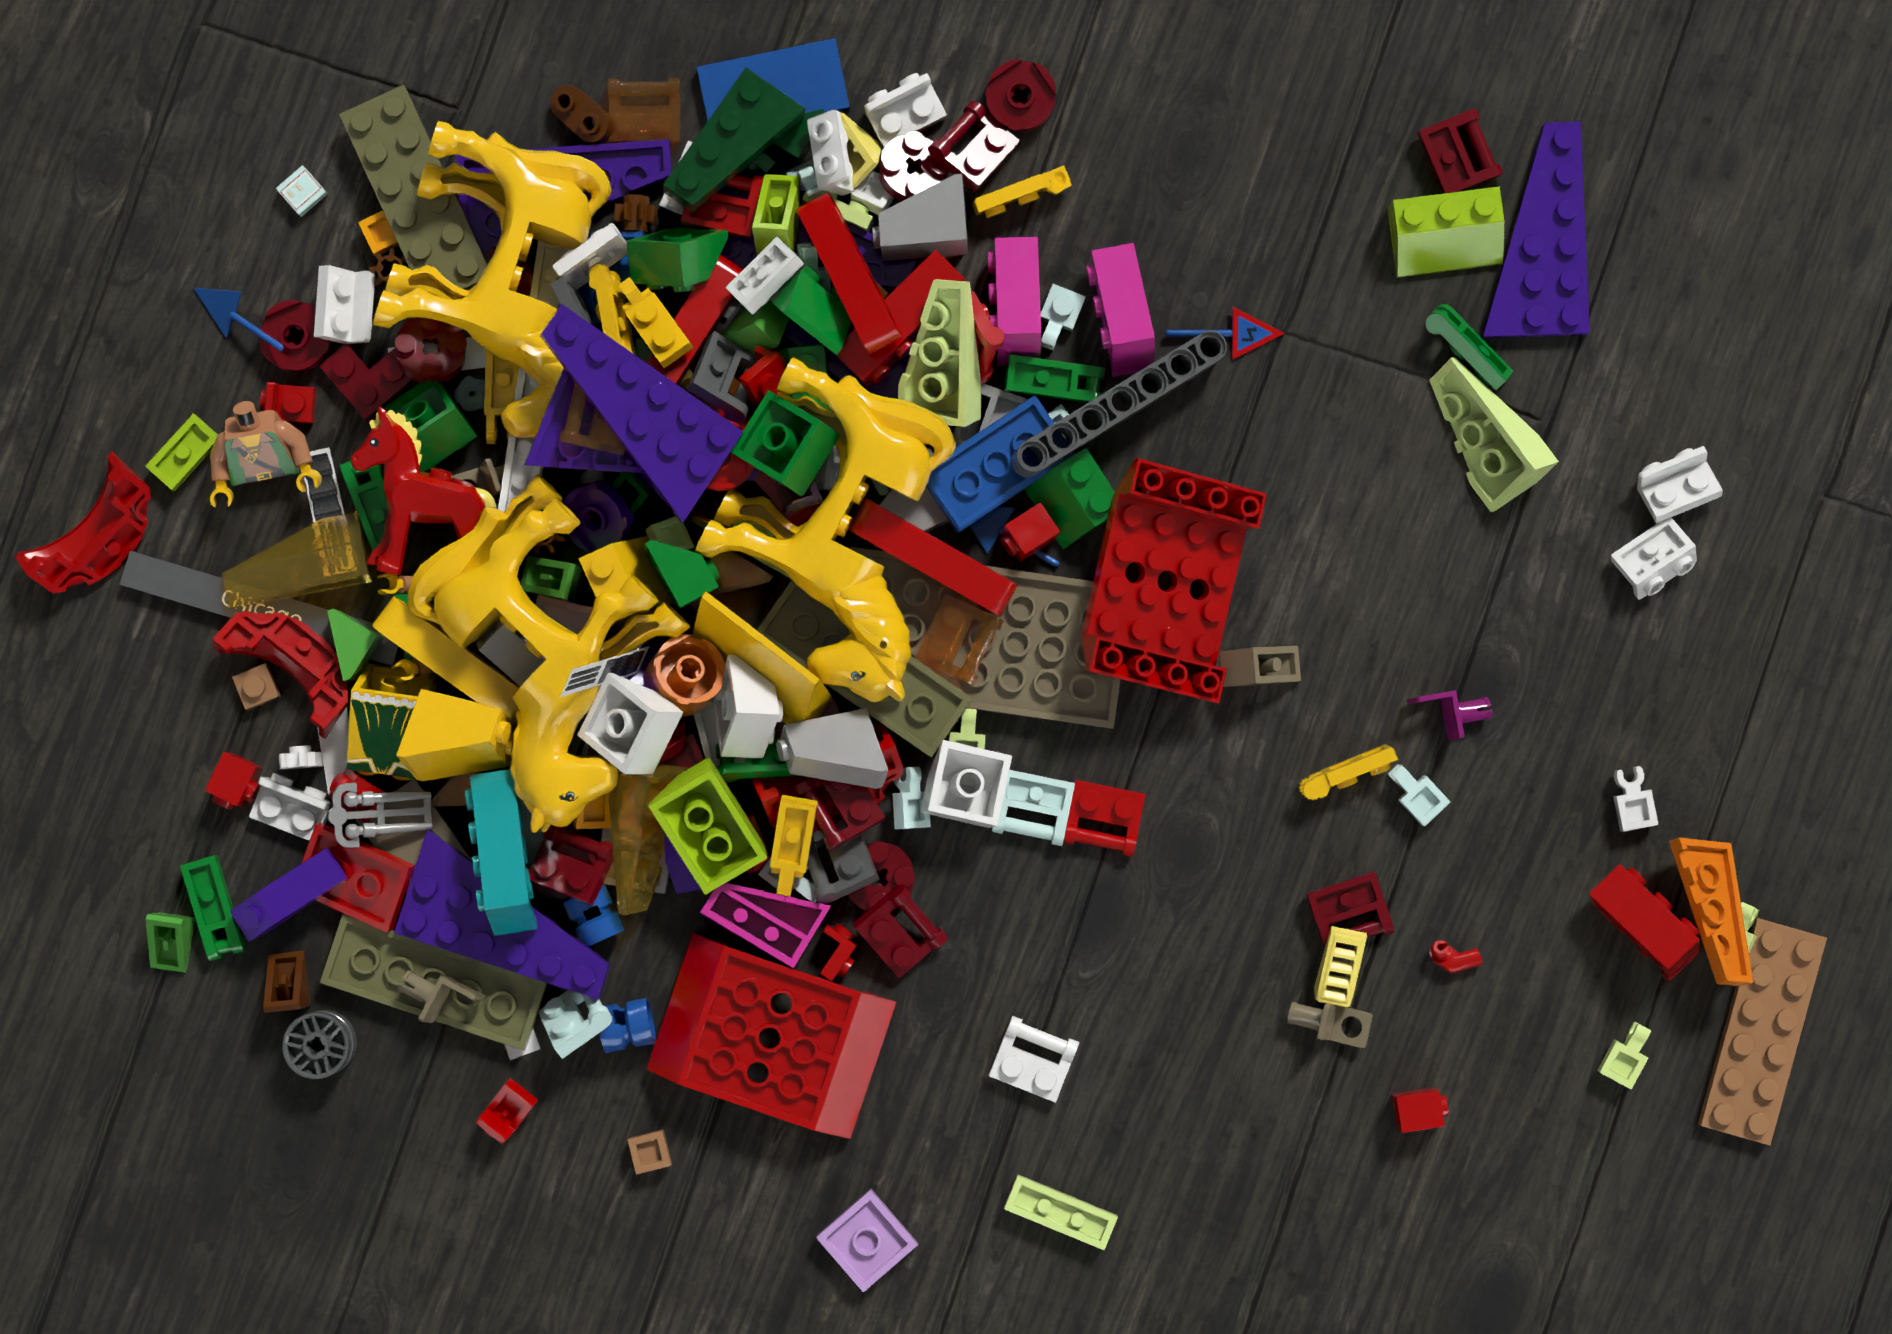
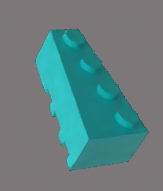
M510 769L470 775L471 789H465V797L468 811L474 810L475 822H469L471 843L478 845L479 855L472 856L475 877H481L482 889L476 890L479 912H486L494 936L538 929L537 919L529 900L534 899L528 868H525V864L529 862L525 837L521 834V831L524 830L521 802L514 791V780Z

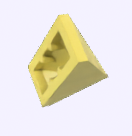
M841 113L842 124L848 137L847 151L849 163L853 169V188L856 189L878 164L882 144L844 113Z

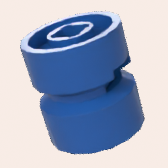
M605 884L602 885L593 906L575 899H569L562 903L569 920L576 922L578 925L574 931L578 940L587 947L625 930L618 912L610 910L613 901ZM598 906L601 915L587 921L583 912Z
M648 998L627 1001L624 1008H621L617 1003L605 1006L612 1016L611 1024L599 1033L605 1053L625 1050L628 1043H632L635 1047L656 1043L653 1015Z

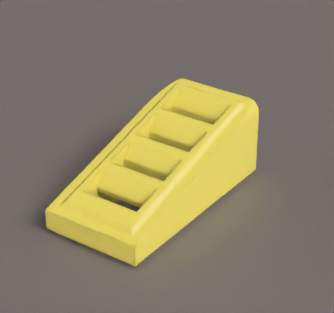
M1331 926L1314 985L1315 999L1318 1002L1350 1007L1367 933ZM1336 942L1354 945V950L1336 947ZM1333 957L1349 959L1351 961L1350 963L1333 960ZM1330 971L1344 973L1347 975L1346 977L1332 975L1329 973Z

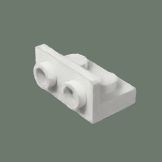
M918 73L909 75L899 82L900 87L888 93L884 89L868 98L869 103L864 105L865 114L883 148L895 137L906 135L910 131L921 132L947 118V114L931 85V79L927 73L920 77Z
M831 110L808 119L807 123L817 188L841 196L854 192L852 182L853 169L849 163L847 151L848 137L842 124L841 113L837 110Z
M611 223L605 228L594 232L578 248L564 253L552 266L560 278L563 277L566 283L569 282L575 289H579L589 282L588 272L592 266L600 263L609 268L628 254L627 243L617 227Z
M776 237L726 286V289L753 315L761 306L768 302L769 298L786 281L794 276L795 272L804 263Z
M330 265L319 266L314 337L343 344L366 343L371 340L375 292L374 272H354Z
M1704 446L1695 450L1692 448L1685 449L1679 452L1673 459L1663 463L1655 462L1649 464L1638 474L1637 490L1655 523L1669 519L1722 496L1723 489L1706 461L1707 451Z
M1672 518L1659 522L1611 554V560L1633 586L1634 595L1640 600L1646 595L1652 596L1658 593L1665 583L1676 575L1682 576L1688 573L1697 562L1696 545Z
M273 773L271 778L260 777L258 784L261 787L250 812V818L306 840H310L316 824H326L328 812L333 806V802L325 800L327 793L306 786L305 790L302 791L291 786L293 783L292 779Z

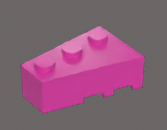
M1038 237L995 238V251L988 252V273H995V283H989V305H996V315H990V322L993 326L1000 328L1004 332V342L1001 348L997 350L998 366H1006L1007 356L1010 354L1040 358Z
M1134 243L1092 250V264L1086 265L1089 286H1096L1097 296H1093L1096 317H1102L1103 328H1100V336L1103 349H1108L1112 375L1114 377L1139 372L1155 362V336Z
M725 883L713 890L700 913L786 966L794 969L831 906Z

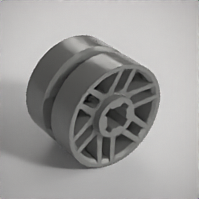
M319 1010L297 1018L288 1027L283 1038V1054L287 1064L295 1073L309 1079H321L341 1071L351 1062L357 1047L356 1033L351 1023L341 1014L330 1010ZM320 1038L322 1045H325V1049L321 1051L318 1044L315 1043V1040Z

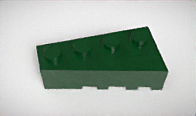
M746 67L663 184L664 193L694 213L726 186L740 171L747 168L762 152L776 143L791 127L798 124L804 118L805 108Z

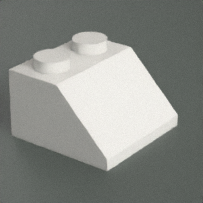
M728 655L722 687L713 698L720 755L722 757L763 758L768 744H772L774 741L776 722H781L783 703L781 700H777L776 688L773 683L738 656Z
M608 673L577 735L622 773L653 774L683 711L659 692L616 674Z
M941 740L927 777L920 813L987 828L998 826L1012 756Z

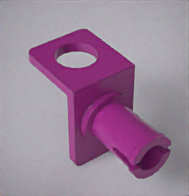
M1454 690L1407 699V704L1440 699L1448 740L1464 738L1463 723L1490 720L1492 718V709L1477 711L1478 708L1491 706L1488 697L1458 702L1457 693Z

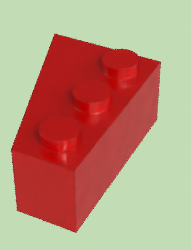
M1619 864L1589 893L1590 901L1622 934H1626L1639 947L1638 951L1645 958H1651L1664 971L1661 975L1670 982L1700 953V939L1697 937L1699 931L1685 917L1679 920L1672 914L1670 910L1673 906L1664 896L1658 892L1652 895L1643 886L1646 880L1634 868L1630 867L1626 870Z

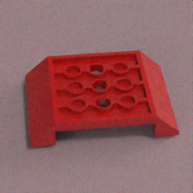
M1135 458L1112 498L1081 633L1086 670L1219 704L1227 668L1216 666L1246 531L1247 529H1259L1267 493ZM1132 562L1138 566L1140 571L1138 579L1133 583L1129 582L1125 575L1127 566ZM1163 571L1168 572L1172 579L1171 586L1166 591H1162L1158 586V577ZM1196 579L1203 585V594L1199 599H1194L1190 594V585Z
M693 933L647 1070L676 1084L817 1132L850 1139L896 1001L864 990L861 992L729 947L726 943ZM778 993L787 994L792 1001L791 1010L784 1014L775 1012L771 1006L773 996ZM774 1028L779 1032L780 1043L776 1047L767 1048L761 1044L759 1037L763 1029ZM755 1062L765 1064L769 1072L768 1078L760 1083L752 1081L748 1076V1068Z

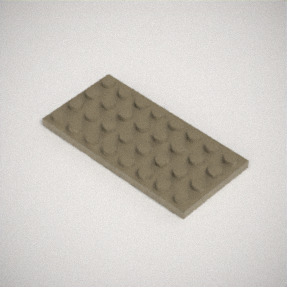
M850 546L851 550L884 566L882 577L887 582V590L894 597L904 617V622L910 631L909 644L912 651L911 656L973 698L966 708L1114 729L1121 679L1086 670L1081 636L1093 581L986 566L1018 585L1004 612L999 616L886 551Z

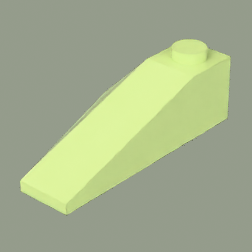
M935 279L932 282L920 318L921 326L916 341L912 343L909 352L911 356L906 371L902 374L898 385V399L907 400L942 417L947 425L966 427L981 419V377L970 282Z
M1456 357L1450 358L1430 379L1444 419L1451 422L1458 440L1454 442L1457 452L1463 453L1470 472L1466 473L1469 483L1490 512L1496 511L1535 485L1559 462L1541 437Z

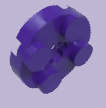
M602 480L585 483L577 487L567 495L563 503L575 514L581 523L568 534L578 547L588 552L598 550L611 543L625 541L629 535L630 526L634 523L632 510L627 507L623 498ZM592 511L599 514L602 523H594L592 520L594 513Z

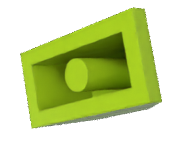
M764 175L752 226L757 256L776 237L794 252L799 228L797 208L800 205V176Z

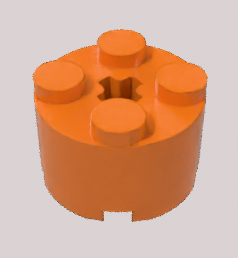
M687 634L667 640L651 659L644 672L645 687L663 695L683 711L682 716L694 715L703 710L720 691L724 679L723 674L725 673V662L717 647L704 638L701 640L690 637L691 635Z

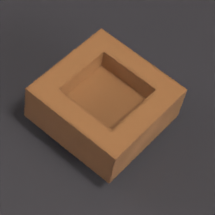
M267 663L232 677L245 710H250L281 697Z
M664 1129L627 1139L636 1175L672 1165Z

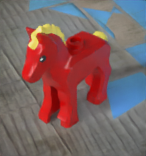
M378 407L376 420L369 422L372 430L362 446L353 453L351 464L355 470L363 472L375 465L384 464V494L388 507L385 533L380 544L372 551L366 564L377 565V570L381 572L401 575L411 521L419 523H453L459 540L474 529L480 520L482 511L486 507L497 509L494 498L488 491L476 488L472 483L451 478L452 472L438 468H431L430 473L420 471L422 443L420 440H417V429L413 428L411 421L406 422L404 415L396 414L393 410L386 412L382 407Z

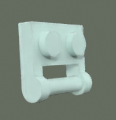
M1009 770L998 826L993 827L992 832L1002 834L1003 831L1051 840V844L1062 846L1075 783ZM1008 806L1057 816L1055 827L1006 817Z
M570 990L559 997L553 998L545 1007L538 1011L551 1043L562 1059L603 1031L612 1022V1016L608 1008L602 1005L600 999ZM583 1001H585L589 1009L587 1020H584L578 1007Z

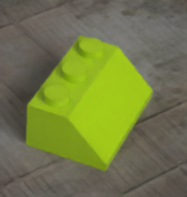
M1500 186L1393 200L1387 208L1397 278L1503 264L1505 221Z
M710 757L679 774L648 804L653 815L705 895L767 859L765 844Z

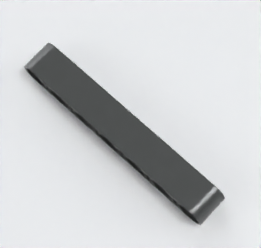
M1212 330L1199 334L1025 441L1013 453L1011 458L1013 470L1018 475L1028 478L1039 474L1211 368L1225 355L1227 351L1225 338L1219 332ZM1202 342L1209 343L1213 347L1214 357H1207L1202 353L1200 349ZM1172 360H1178L1184 365L1185 375L1174 373L1171 368ZM1143 378H1148L1155 383V393H1148L1143 389L1141 385ZM1113 396H1119L1125 400L1127 404L1125 412H1120L1113 407ZM1084 414H1089L1096 419V430H1089L1083 425L1082 416ZM1055 432L1063 434L1068 441L1067 448L1057 447L1052 441V434ZM1023 451H1031L1037 456L1038 465L1036 467H1030L1023 462Z

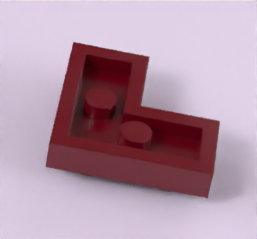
M345 343L319 365L366 421H369L376 415L378 407L384 408L414 382L399 368L395 348L369 369L355 351Z

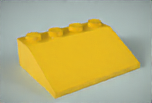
M708 592L703 594L692 637L701 640L704 638L714 644L720 651L725 663L728 655H736L773 683L776 688L777 700H781L783 703L781 721L785 725L819 718L833 701V697L821 680Z

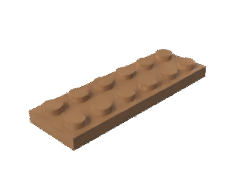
M1756 918L1750 933L1757 936L1749 953L1753 983L1735 987L1698 1125L1770 1146L1827 938Z

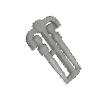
M356 782L344 783L335 789L333 793V807L327 815L329 822L334 825L336 841L347 848L359 847V835H363V838L375 837L377 834L432 829L431 792L373 793V791L361 792V795H357ZM345 791L350 792L344 795V804L348 807H354L357 804L373 806L376 803V810L346 811L341 807V795ZM423 799V807L384 809V802ZM423 815L424 823L385 824V817ZM377 817V825L374 823H363L362 826L355 824L347 825L345 827V834L351 840L343 837L342 825L347 819Z

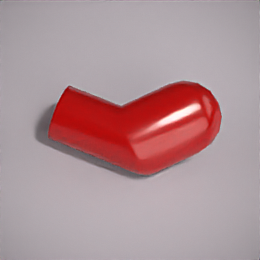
M1437 940L1432 944L1429 951L1432 961L1449 973H1457L1483 965L1478 948L1459 953L1450 947L1448 942Z

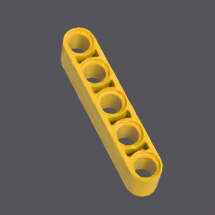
M393 596L372 626L477 703L502 708L516 728L518 724L516 713L519 708L514 702L513 697L520 686L469 648H461L451 640L444 630L433 622L413 614L408 604Z

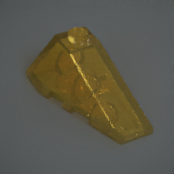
M358 512L322 518L222 573L229 609L372 582L369 564H366L368 559Z
M658 764L653 774H624L618 769L617 785L609 794V809L618 913L623 916L647 911L662 873V866L659 862L665 850V832L648 807V804L679 774L688 770L689 768Z

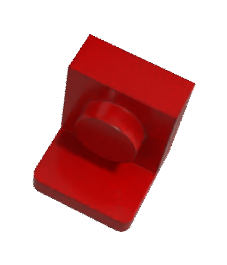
M267 382L266 390H262L260 395V410H274L282 421L314 424L317 389L315 387L278 385L275 382Z

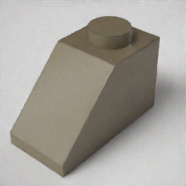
M1298 646L1252 647L1220 651V667L1227 668L1223 687L1301 681Z

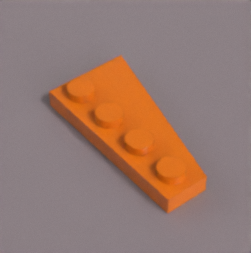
M1680 837L1669 841L1716 983L1733 986L1752 984L1753 977L1732 844Z

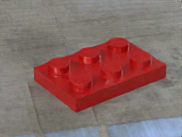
M322 823L316 824L302 863L324 849L329 848L348 877L316 901L386 933L392 931L415 865L360 840L359 847H344L336 841L334 828ZM342 832L343 837L345 839L351 840V838L347 837L346 834Z

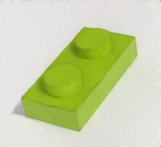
M193 413L145 467L171 490L176 491L209 455L218 434Z

